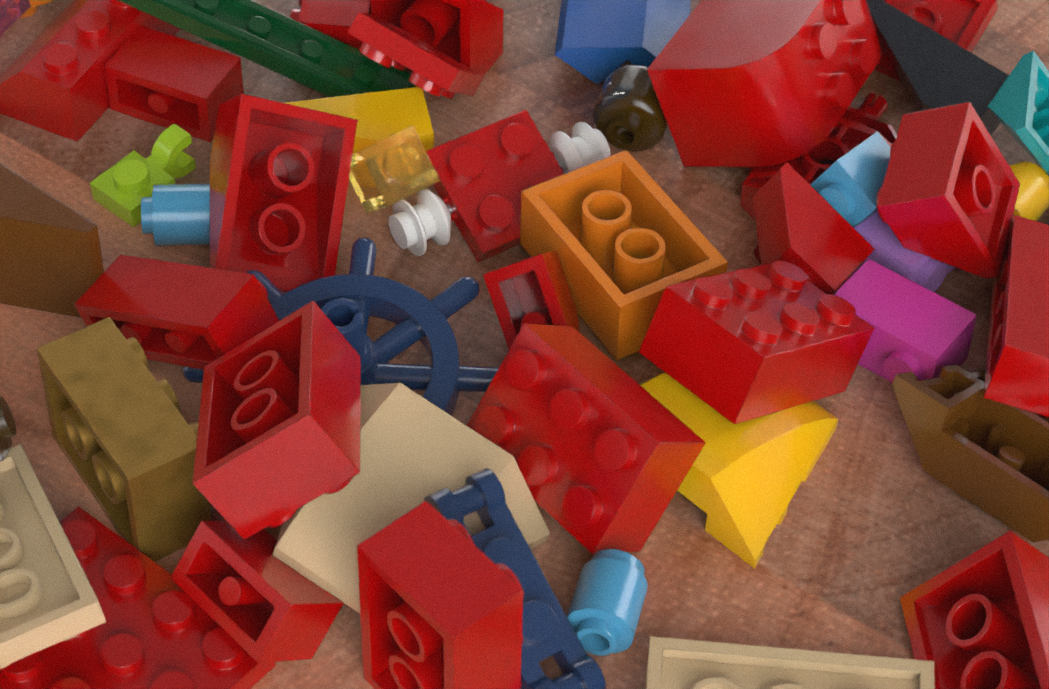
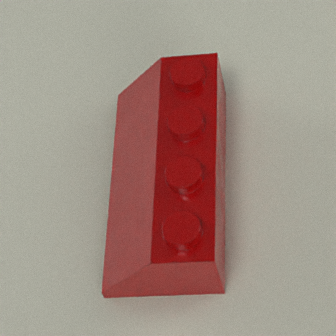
M73 0L0 76V114L78 142L110 107L104 65L138 26L142 25L173 36L180 31V28L119 0Z
M1008 531L900 597L914 659L934 661L935 689H1049V557L1012 531Z

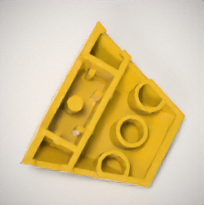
M665 372L640 383V386L706 442L677 491L707 513L705 531L755 569L763 555L764 545L776 525L782 523L792 497L801 482L807 480L838 425V418L815 401L733 424Z

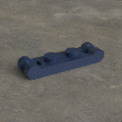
M485 468L466 477L465 486L451 492L448 488H442L426 496L424 501L429 502L447 520L454 519L461 523L467 531L464 517L476 511L485 530L471 536L474 545L495 564L502 563L509 567L522 585L524 599L521 689H606L605 678L600 667L583 649L506 505L504 489L496 474L491 469ZM553 656L562 675L551 680L545 676L539 663Z

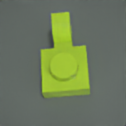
M172 124L159 135L149 157L145 158L136 151H132L91 181L90 187L93 199L134 228L141 222L142 197H152L154 185L175 184L176 178H181L196 168L195 159L182 151L192 143L191 135L176 124Z

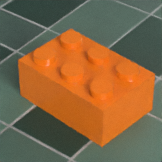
M627 150L521 191V246L531 257L557 250L577 308V313L616 360L639 351L667 285L695 280L699 277L727 273L728 262Z

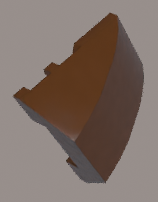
M958 365L944 366L939 377L919 381L913 372L896 374L892 387L924 472L1029 541L1035 543L1049 540V417L983 398L986 369L967 372Z

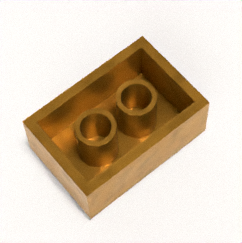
M108 317L38 347L37 354L52 437L121 538L153 561H157L188 546L200 522L213 521L212 504L193 484L198 423H187L180 413L179 402L170 384L165 379L156 381L150 373L146 355L139 342L134 337L125 339L111 318Z

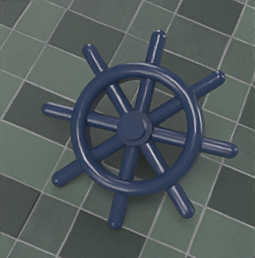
M366 237L358 238L352 245L349 274L317 279L294 288L286 294L282 293L260 271L249 270L246 272L254 274L264 285L268 292L267 299L279 320L314 301L361 356V385L402 383L411 390H425L423 398L452 416L458 401L459 391L486 392L499 367L460 366L457 342L447 321L449 317L477 297L480 287L473 277L464 276L429 300L407 285L388 278L374 276L377 249L375 243ZM369 316L397 324L374 342L367 336ZM419 340L427 350L433 365L387 363ZM183 366V375L189 382L203 383L204 370Z

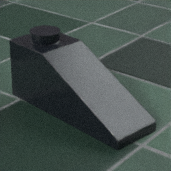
M866 0L881 47L917 109L924 111L970 102L989 134L992 135L1001 122L988 105L1009 75L882 0Z

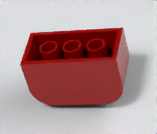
M701 0L647 71L683 166L764 167L795 159L809 152L827 138L879 63L882 56V48L866 0Z

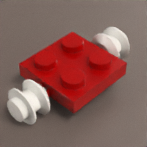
M523 110L424 152L420 164L439 197L430 190L423 188L417 192L416 205L411 206L402 198L395 200L393 203V215H390L388 219L391 234L400 248H408L414 255L421 256L426 252L427 239L431 238L440 246L449 243L452 222H454L478 263L520 245L521 191L609 157L610 148L601 131L593 129L585 122H578L573 126L572 138L562 131H557L551 135L548 147L528 111Z

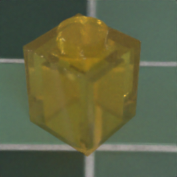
M413 125L384 137L354 152L352 155L349 179L366 214L386 208L440 181Z

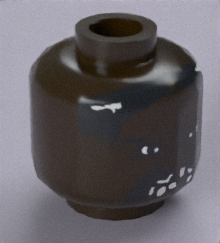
M627 65L617 68L606 78L593 110L592 116L595 128L602 132L608 143L622 150L640 152L653 148L662 140L668 126L647 71L649 67Z

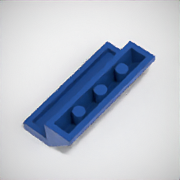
M561 0L555 55L597 85L627 60L636 66L649 67L690 15L691 0Z

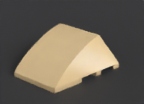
M402 383L361 385L360 473L355 475L350 483L340 491L333 494L324 493L298 508L283 523L273 556L360 613L357 545L423 503L426 496L442 488H448L451 492L465 486L466 477L485 468L491 469L500 480L505 493V503L531 550L544 543L548 539L550 532L514 456ZM476 511L464 517V524L471 536L485 530Z

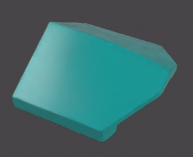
M1031 51L1021 57L988 107L1023 149L1049 175V70L1036 53Z

